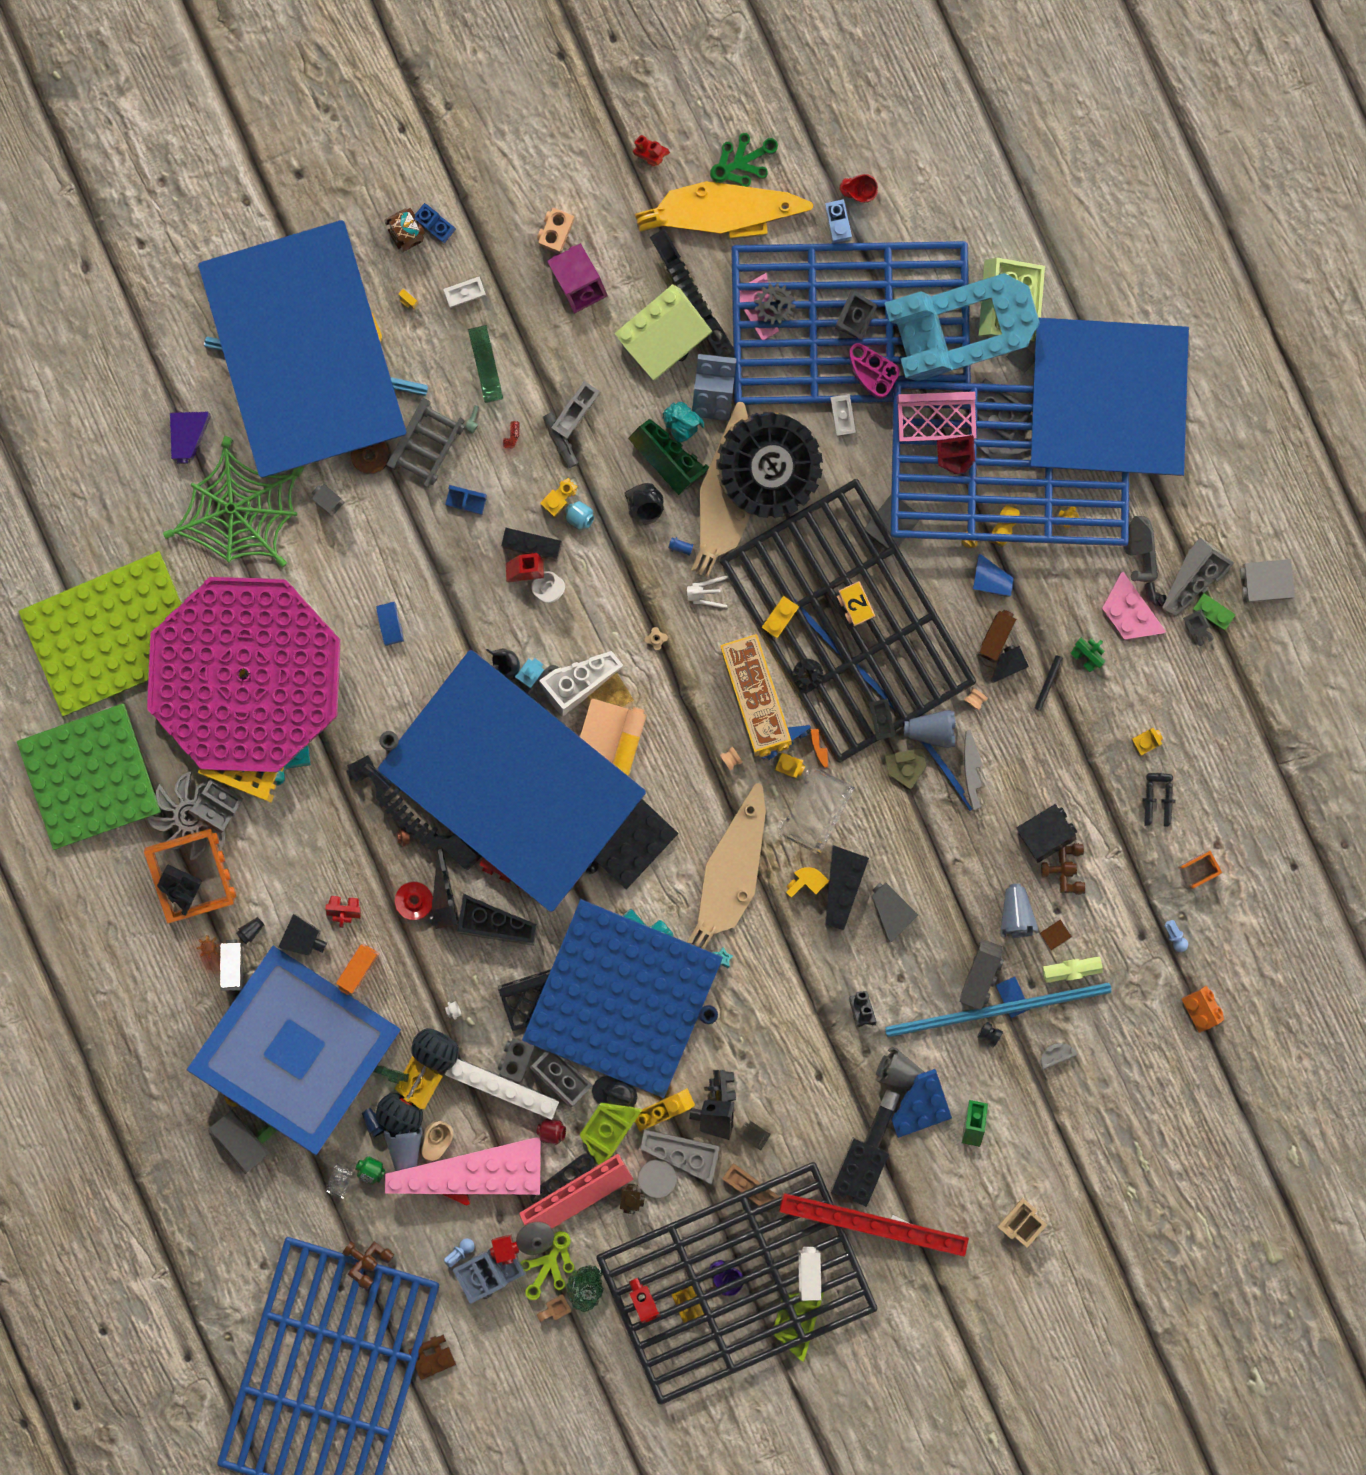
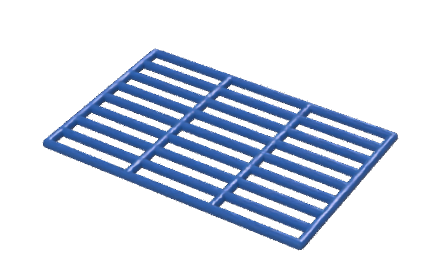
M967 242L733 245L731 248L733 348L735 350L733 358H736L734 376L735 404L738 402H743L745 405L831 403V397L834 396H818V384H860L856 376L818 377V365L851 364L849 357L818 358L817 346H853L858 343L864 346L886 345V357L884 358L894 364H902L901 358L907 356H894V345H903L902 338L893 337V326L898 325L889 321L885 302L895 300L893 299L892 288L962 287L968 285ZM960 249V260L892 261V250ZM884 250L883 262L816 263L815 251ZM808 252V263L739 264V253ZM961 268V279L892 280V269ZM884 269L885 280L816 282V270ZM808 271V282L740 283L739 272ZM770 283L772 287L779 283V288L781 289L785 285V290H808L809 301H793L791 304L796 305L795 309H809V320H788L787 322L781 320V325L777 321H774L773 325H771V321L766 323L764 321H740V310H752L758 306L754 302H740V290H761L762 287L768 289ZM885 288L884 300H870L877 307H885V318L871 319L868 325L886 326L885 338H863L862 340L858 338L817 339V327H835L838 319L817 320V308H844L847 300L816 301V289ZM772 301L770 306H774L777 309L780 303ZM969 305L962 307V317L939 318L941 325H962V336H944L946 344H962V347L970 344ZM809 328L810 339L741 340V329ZM810 347V358L741 359V348ZM872 358L869 360V364H879V361ZM970 365L963 367V374L936 375L920 381L971 383ZM810 366V377L742 378L741 367ZM893 369L887 370L888 377L894 375ZM899 375L897 380L915 381L906 378L905 375ZM810 385L811 396L742 397V386ZM894 385L883 399L875 398L873 395H850L851 403L893 402Z
M897 380L894 383L890 532L893 538L1127 546L1129 543V473L1122 472V482L1053 480V469L1059 468H1045V479L976 477V466L1042 468L1030 467L1031 460L977 458V447L1031 449V441L977 439V428L1032 430V423L977 421V410L1033 412V404L978 402V391L1033 393L1034 386ZM901 388L975 392V462L969 468L968 476L899 474L900 463L938 464V456L900 455V444L937 445V440L899 442L897 395L901 394ZM968 404V405H962V406L959 408V409H970V413H971V406H970V404ZM943 405V406L941 407V408L951 409L948 405ZM913 418L910 422L914 426H922L926 421L922 418ZM943 419L929 420L935 427H939L944 422ZM949 420L956 428L963 422V420ZM946 422L942 427L951 426ZM965 422L960 428H969V435H972L971 426ZM899 481L968 484V495L900 493ZM976 484L1045 487V498L976 495ZM1053 487L1121 490V501L1052 498ZM899 500L968 503V514L899 511ZM976 503L1045 506L1044 517L975 514ZM1052 506L1121 508V520L1052 517ZM898 519L968 522L967 533L898 530ZM975 522L1044 524V535L975 533ZM1052 525L1121 527V538L1052 536Z
M286 1237L217 1465L245 1475H271L263 1472L281 1409L284 1405L294 1408L274 1475H282L301 1411L312 1414L294 1475H302L319 1417L330 1419V1424L314 1475H322L338 1422L349 1425L334 1475L343 1474L356 1428L366 1430L367 1434L354 1475L363 1474L375 1433L386 1437L374 1474L383 1475L419 1356V1348L422 1346L438 1293L439 1283L377 1264L373 1270L376 1272L356 1338L344 1334L359 1288L358 1282L354 1279L338 1331L334 1332L326 1329L346 1262L355 1265L359 1261L350 1255L345 1256L331 1249ZM294 1246L301 1248L302 1251L283 1313L279 1315L272 1313L271 1310L290 1247ZM311 1251L320 1254V1258L301 1320L298 1321L289 1317L308 1254ZM330 1257L339 1261L318 1327L308 1324V1320L327 1258ZM361 1269V1270L359 1271L362 1275H363L364 1269ZM386 1274L394 1277L373 1344L364 1341L363 1338L382 1275ZM402 1279L412 1282V1286L393 1348L390 1349L381 1345ZM422 1285L431 1289L411 1355L400 1352L419 1286ZM268 1320L278 1322L279 1327L260 1389L249 1387V1382ZM288 1325L298 1328L279 1393L275 1395L267 1392ZM305 1331L316 1334L297 1400L295 1401L285 1398ZM323 1337H327L335 1341L314 1407L305 1404L304 1400ZM343 1342L353 1345L334 1410L331 1412L322 1409ZM360 1348L370 1350L371 1355L354 1411L350 1418L340 1414ZM383 1354L390 1357L371 1421L370 1423L359 1420L378 1355ZM397 1359L408 1362L389 1428L386 1429L377 1425ZM248 1394L257 1397L236 1464L226 1461L245 1396ZM265 1399L275 1402V1406L256 1469H252L244 1465Z

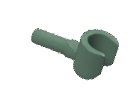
M474 405L472 415L466 423V430L474 433L478 427V424L474 422L479 409L477 405Z

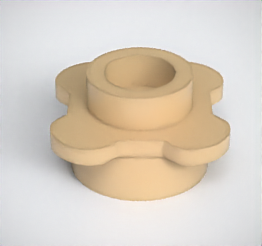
M654 627L650 635L645 637V642L651 644L655 650H660L661 645L667 641L668 636L662 634L657 627Z

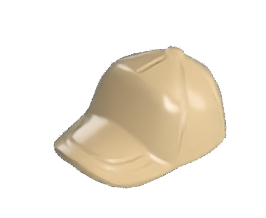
M434 1121L427 1126L423 1134L424 1143L421 1153L424 1159L435 1161L443 1155L454 1135L450 1125L443 1121Z

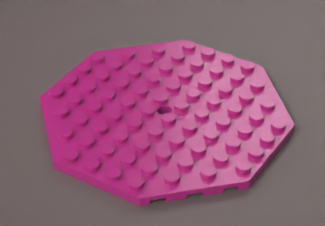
M209 577L204 581V584L187 597L177 609L169 614L150 633L147 710L172 735L200 769L279 772L337 717L341 639L286 579ZM242 669H246L249 673L245 680L239 677V672Z

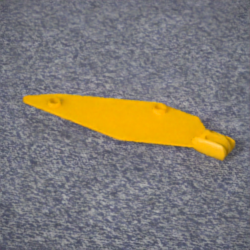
M705 181L669 191L657 208L635 213V218L637 219L639 232L666 226L722 234L810 211L813 209V203L788 192Z

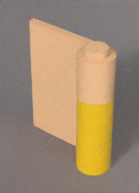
M591 698L580 737L629 776L647 715L644 714L645 710L633 707V710Z

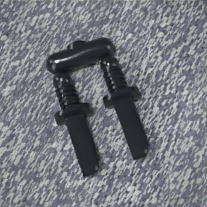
M1148 773L1146 775V779L1149 781L1146 783V798H1142V802H1145L1144 826H1150L1152 823L1153 802H1156L1157 799L1152 798L1154 786L1152 782H1168L1165 784L1166 797L1161 799V803H1164L1163 825L1168 827L1172 820V803H1176V799H1172L1173 785L1170 783L1173 781V775L1167 773Z

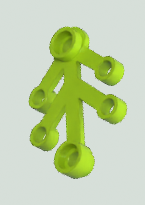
M558 1231L554 1234L553 1243L549 1247L552 1248L549 1255L521 1261V1265L523 1262L529 1263V1268H523L524 1271H529L532 1267L543 1265L534 1283L526 1288L525 1294L528 1299L536 1300L541 1294L540 1286L550 1268L554 1278V1287L557 1290H562L565 1287V1280L561 1277L556 1257L560 1252L564 1261L563 1270L566 1273H571L574 1270L575 1265L571 1261L567 1249L571 1243L568 1233ZM559 1237L565 1239L563 1244L558 1243L557 1239ZM567 1263L572 1265L571 1270H566L565 1265ZM558 1280L563 1282L562 1287L556 1286ZM531 1288L537 1290L535 1295L530 1294Z

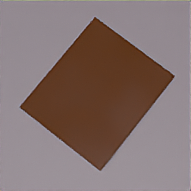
M1061 919L1040 932L1051 950L1072 937Z

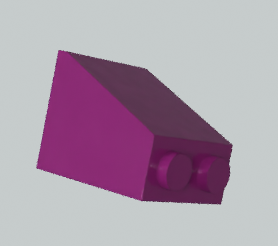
M581 243L570 247L567 251L555 255L547 261L574 314L608 296L599 274Z

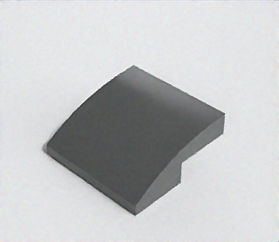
M210 778L189 814L222 833L244 798Z

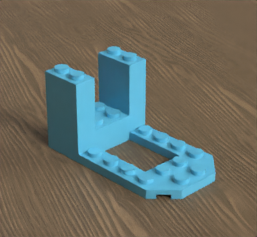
M1005 273L933 296L920 291L885 302L889 321L898 325L907 357L901 358L905 376L915 381L924 380L1027 348L1035 330H1037L1040 324L1030 287ZM992 298L1002 334L948 351L938 315Z

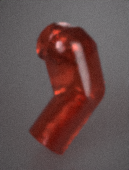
M510 422V438L503 439L504 448L512 449L515 447L520 436V422Z

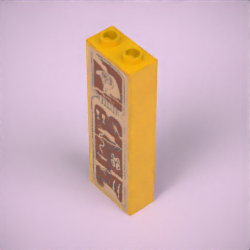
M757 634L720 645L755 756L765 757L774 750H787L792 745V741Z

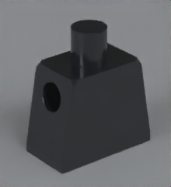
M293 914L278 948L309 956L313 949L323 953L327 942L318 939L321 932L318 928L297 914Z
M705 1100L702 1110L691 1108L689 1119L700 1121L701 1132L730 1140L734 1126L735 1102Z

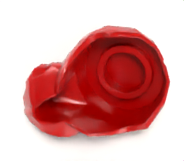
M862 174L853 178L843 179L839 190L844 197L853 198L861 203H868L877 196L878 183L873 176Z

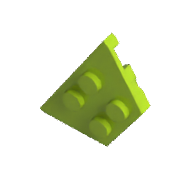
M607 1103L599 1104L579 1135L587 1145L591 1156L593 1155L598 1165L611 1158L642 1109Z
M824 1292L821 1293V1300H806L793 1305L797 1316L820 1307ZM799 1293L789 1294V1298H792L798 1295ZM786 1309L777 1312L774 1326L790 1320ZM817 1316L801 1323L805 1334L813 1331ZM794 1327L774 1335L782 1343L798 1337ZM810 1341L789 1350L799 1360L804 1362Z

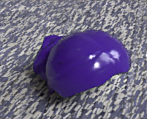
M714 1261L710 1264L709 1270L724 1264L725 1261ZM732 1268L711 1278L714 1279V1284L717 1288L743 1275L738 1269ZM743 1285L734 1288L730 1291H727L722 1295H736L742 1289Z

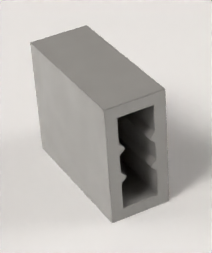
M1291 559L1245 563L1242 565L1243 568H1240L1241 580L1244 579L1245 586L1242 587L1243 599L1246 598V603L1292 599L1295 597Z

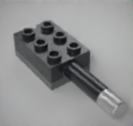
M886 1090L865 1141L852 1138L830 1191L844 1198H846V1195L852 1196L853 1202L867 1207L889 1156V1152L880 1149L879 1145L900 1094Z

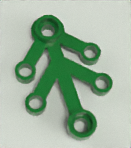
M742 133L739 136V145L734 161L728 165L726 164L729 154L733 152V144L731 142L723 143L719 164H715L710 170L712 180L717 183L730 180L739 183L741 186L749 187L751 185V178L747 175L739 176L731 173L735 169L756 174L760 179L766 178L768 175L766 167H757L747 163L766 153L769 155L776 153L778 149L777 141L773 138H768L763 142L762 147L743 156L746 145L750 142V136L747 133ZM746 136L748 141L742 142L741 137ZM772 144L774 149L768 150L767 145ZM725 145H730V146H731V150H730V151H726V150L724 149V146H725ZM719 170L723 172L721 177L716 175V172ZM765 170L766 174L764 176L759 175V171ZM744 178L749 180V183L746 185L742 183Z

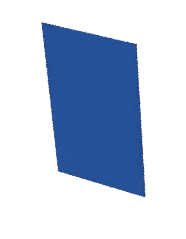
M1015 976L996 985L1004 1003L1025 999ZM1028 1010L1009 1013V1015L1013 1018Z

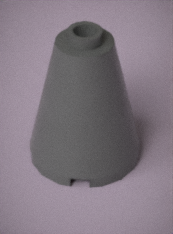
M891 1047L888 1049L890 1054L888 1056L884 1055L878 1065L876 1075L879 1078H875V1080L882 1084L911 1090L916 1076L924 1073V1071L897 1048Z

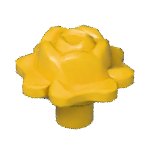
M1069 507L1066 511L1061 510L1059 512V517L1079 518L1076 507ZM1063 525V527L1070 528L1071 525Z

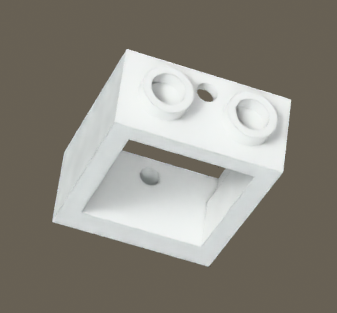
M803 1247V1250H798L799 1297L802 1301L821 1300L820 1252L814 1247Z

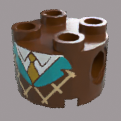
M405 208L384 219L385 225H390L391 227L388 229L392 240L398 249L401 248L402 253L422 243L423 235H425L423 227L420 224H416L414 220L416 217L411 208Z

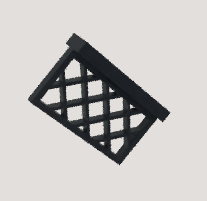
M551 969L498 986L512 1031L528 1026L529 1021L527 1019H531L530 1013L533 1007H536V1002ZM532 989L538 992L534 1002L524 998L526 991ZM514 995L520 998L515 1008L508 1005L506 997ZM522 1000L531 1004L527 1014L518 1010ZM516 1012L525 1016L523 1023L514 1025L512 1018Z

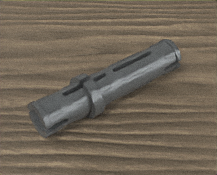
M554 412L546 414L542 418L558 447V453L562 455L568 469L576 466L579 462L571 449L572 445L568 443L563 435L551 428L557 420Z

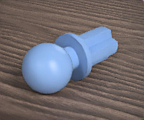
M1174 920L1167 921L1164 927L1169 934V940L1173 942V948L1177 952L1186 951L1188 941L1182 937L1183 932L1178 929Z
M463 1239L460 1242V1248L455 1246L454 1250L444 1258V1262L448 1267H452L460 1259H465L464 1253L469 1254L473 1252L475 1244L471 1239Z

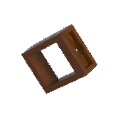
M1007 610L996 613L976 655L993 663L997 661L1016 622V619L1013 618V613Z

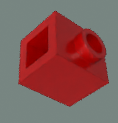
M512 1234L491 1240L493 1248H490L492 1259H496L497 1263L502 1262V1265L513 1263V1259L517 1258L519 1248L517 1242H513Z

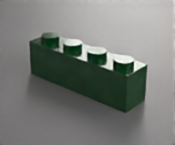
M651 419L641 424L628 438L678 496L708 471L709 466L707 464L703 466L698 462L696 455L687 453L682 449L683 445L680 442L671 440L669 433Z

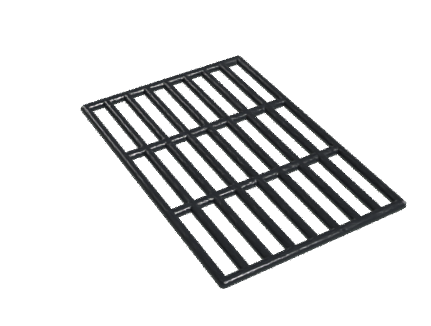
M853 479L720 558L721 565L817 729H819L834 758L839 763L879 741L876 739V734L871 730L839 674L850 669L868 702L877 701L856 666L863 660H867L901 718L893 723L895 731L904 726V721L920 717L976 683L971 670L858 479ZM853 488L857 491L889 548L881 553L878 552L845 493ZM836 498L840 500L872 555V558L864 563L861 561L828 504ZM819 508L823 509L856 566L847 573L812 515ZM804 517L840 576L831 582L827 579L795 524ZM789 527L823 587L814 592L779 535V532ZM770 537L775 541L806 594V597L797 602L762 544L763 541ZM753 547H756L783 595L799 606L795 615L828 670V673L823 675L822 682L813 689H803L795 683L793 671L772 635L762 628L766 620L763 621L729 563L736 557H740L771 612H773L777 605L745 553ZM894 554L928 612L927 615L920 619L915 615L884 562V559ZM875 564L878 565L911 621V624L903 629L899 626L867 569ZM858 574H861L895 632L885 639L874 619L867 620L869 628L878 641L877 644L869 649L853 623L849 624L845 615L847 611L844 606H841L834 591L836 587L843 583L845 587L852 585L853 583L850 579ZM826 593L862 652L851 658L817 600ZM809 603L813 606L845 663L836 668L801 610L802 607ZM930 621H933L967 679L959 685H956L922 627ZM787 624L783 633L800 661L808 659ZM915 630L950 688L949 691L942 695L939 694L906 635ZM897 640L901 642L934 699L925 705L922 703L889 646ZM880 650L884 651L917 708L908 715L873 657ZM805 668L807 674L809 675L810 679L812 680L811 674H813V672H814L815 670H810V671H809L808 669ZM831 679L836 683L867 736V739L858 744L823 686L824 683ZM814 689H817L851 747L843 753H840L806 695Z
M815 1162L771 1179L596 1256L659 1405L672 1401L878 1310L843 1227L835 1226L838 1233L837 1236L812 1247L820 1252L842 1242L846 1253L821 1263V1272L848 1260L854 1271L822 1284L821 1293L857 1278L861 1289L797 1316L793 1305L802 1302L799 1294L789 1298L785 1288L799 1282V1273L782 1280L778 1269L797 1262L798 1253L774 1262L770 1252L831 1225L818 1222L768 1245L763 1237L764 1233L801 1217L788 1214L759 1227L755 1216L780 1206L782 1196L753 1209L747 1199L811 1171L816 1182L788 1194L800 1197L819 1189L823 1198L819 1202L834 1205ZM741 1202L744 1213L684 1239H680L676 1229ZM748 1219L752 1228L751 1231L688 1258L685 1246ZM668 1232L670 1233L674 1243L609 1270L606 1259ZM752 1238H756L760 1248L701 1274H695L692 1264ZM677 1250L681 1261L640 1278L642 1285L644 1286L685 1268L689 1279L652 1294L653 1300L656 1302L690 1286L693 1287L696 1297L659 1312L660 1317L643 1324L639 1321L632 1324L628 1313L635 1311L636 1308L633 1303L625 1306L620 1296L632 1291L631 1286L626 1284L617 1288L613 1277ZM759 1256H764L767 1263L766 1267L703 1293L699 1282ZM771 1273L775 1284L713 1311L710 1310L707 1300ZM779 1291L782 1302L725 1327L718 1328L714 1318ZM865 1296L868 1307L811 1332L804 1333L801 1326L802 1322ZM700 1304L704 1315L644 1341H639L636 1334L637 1330ZM781 1310H787L790 1320L726 1347L722 1336ZM708 1322L711 1333L647 1360L643 1349ZM794 1327L797 1338L735 1365L733 1364L730 1357L731 1353ZM715 1339L719 1348L718 1351L655 1378L651 1369L652 1366ZM719 1358H723L726 1369L666 1395H662L659 1388L660 1384Z

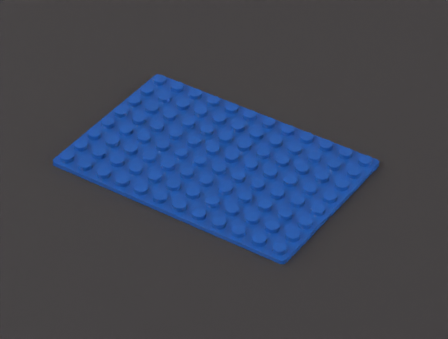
M343 220L202 261L198 264L257 471L261 478L406 435L405 424L348 231Z
M472 650L466 653L400 738L397 747L389 752L378 767L380 773L551 912L557 908L646 794L644 788Z

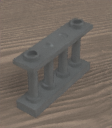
M422 398L406 428V435L401 437L387 466L394 470L396 467L400 468V466L424 478L426 480L424 486L429 488L430 484H435L438 478L436 473L457 434L461 435L466 425L463 424L464 419L461 417L458 422H455L432 410L431 402ZM429 416L452 428L453 431L449 438L446 439L422 426L421 421L423 417ZM420 433L443 445L444 448L440 455L437 456L413 443L414 441L411 439L414 434ZM405 450H412L434 462L435 464L431 472L429 473L404 460L403 454Z

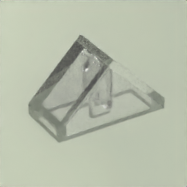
M337 1163L333 1168L326 1192L344 1198L355 1170Z

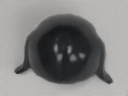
M505 648L494 651L486 649L488 653L493 655V667L510 681L513 680L520 670V662L517 655Z

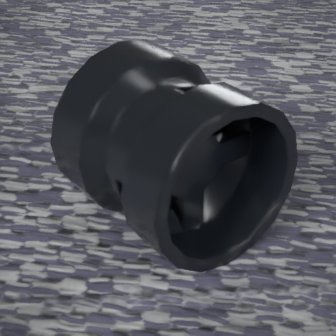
M986 1022L978 1033L977 1038L987 1041L988 1045L994 1048L1003 1031L993 1028L992 1024Z

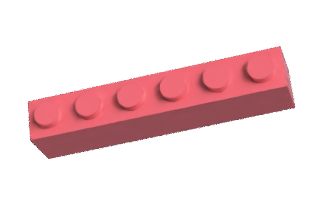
M616 1154L519 1214L524 1225L532 1222H543L554 1228L633 1180V1177L620 1155Z

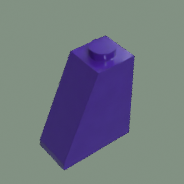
M208 411L170 413L171 459L177 461V464H187L188 460L194 459L211 418V414Z

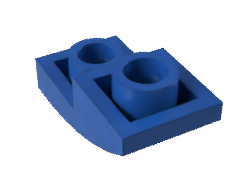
M426 203L415 214L416 218L414 219L443 243L456 230L452 224Z
M390 602L376 606L385 646L404 642L396 603Z

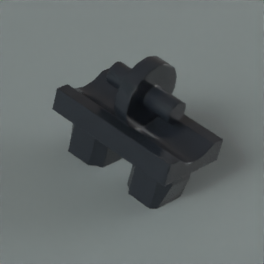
M867 991L856 992V995L850 996L849 1002L857 1027L876 1025L877 1021Z
M713 1070L714 1078L709 1079V1086L704 1087V1091H710V1098H716V1101L731 1102L736 1100L735 1090H727L726 1083L734 1082V1072Z

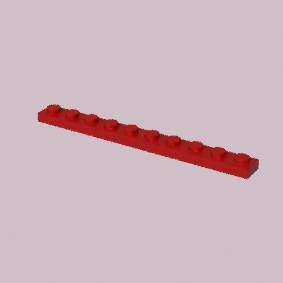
M786 1193L782 1195L779 1208L780 1213L965 1257L969 1241L968 1237Z

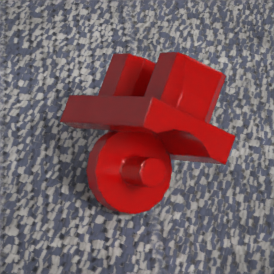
M640 135L634 141L636 148L632 151L635 156L646 160L651 166H658L662 163V158L670 153L668 148L661 146L656 141L648 140L643 135Z
M331 896L329 903L325 906L326 916H333L332 921L339 922V928H344V923H352V918L361 919V908L359 907L358 898H348V906L341 905V897Z

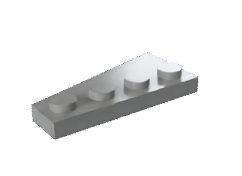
M644 1130L640 1149L712 1184L720 1146Z

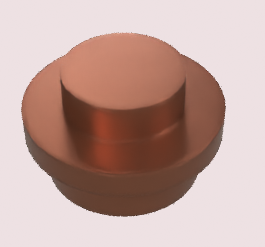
M399 828V832H396L397 844H401V847L410 844V836L406 829Z

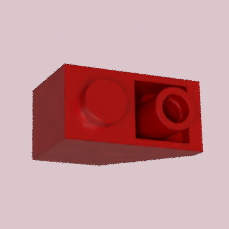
M538 553L518 555L506 563V582L544 578V560Z

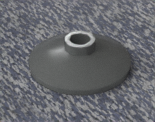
M529 1223L518 1232L516 1237L517 1246L522 1253L527 1255L543 1253L552 1245L554 1233L552 1228L546 1223Z

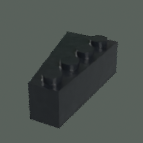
M832 845L825 924L844 930L869 857Z
M463 893L457 929L458 934L534 946L537 924Z

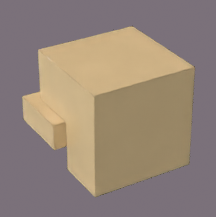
M1022 1197L997 1227L1012 1240L1015 1237L1028 1248L1047 1226V1223L1035 1214L1037 1210Z

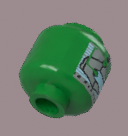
M370 1156L365 1157L364 1160L360 1159L355 1167V1170L358 1171V1179L371 1185L376 1182L379 1183L385 1172L383 1163Z

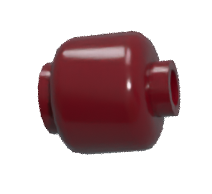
M546 1118L541 1124H538L536 1133L539 1135L541 1142L558 1145L565 1139L566 1127L560 1120Z

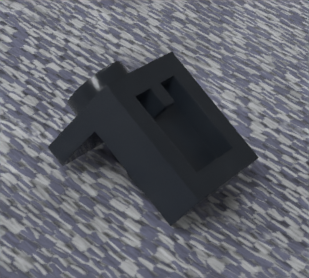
M369 755L347 765L348 770L346 772L351 781L355 780L358 783L368 777L361 770L367 763L375 768Z

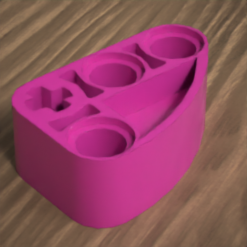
M860 343L854 344L850 348V364L859 383L875 398H885L900 374L899 367ZM860 349L863 352V356L856 358L853 356L852 351ZM872 358L877 359L879 366L876 368L871 367L869 360ZM893 369L896 375L888 377L886 370ZM884 385L886 392L879 394L876 391V386Z

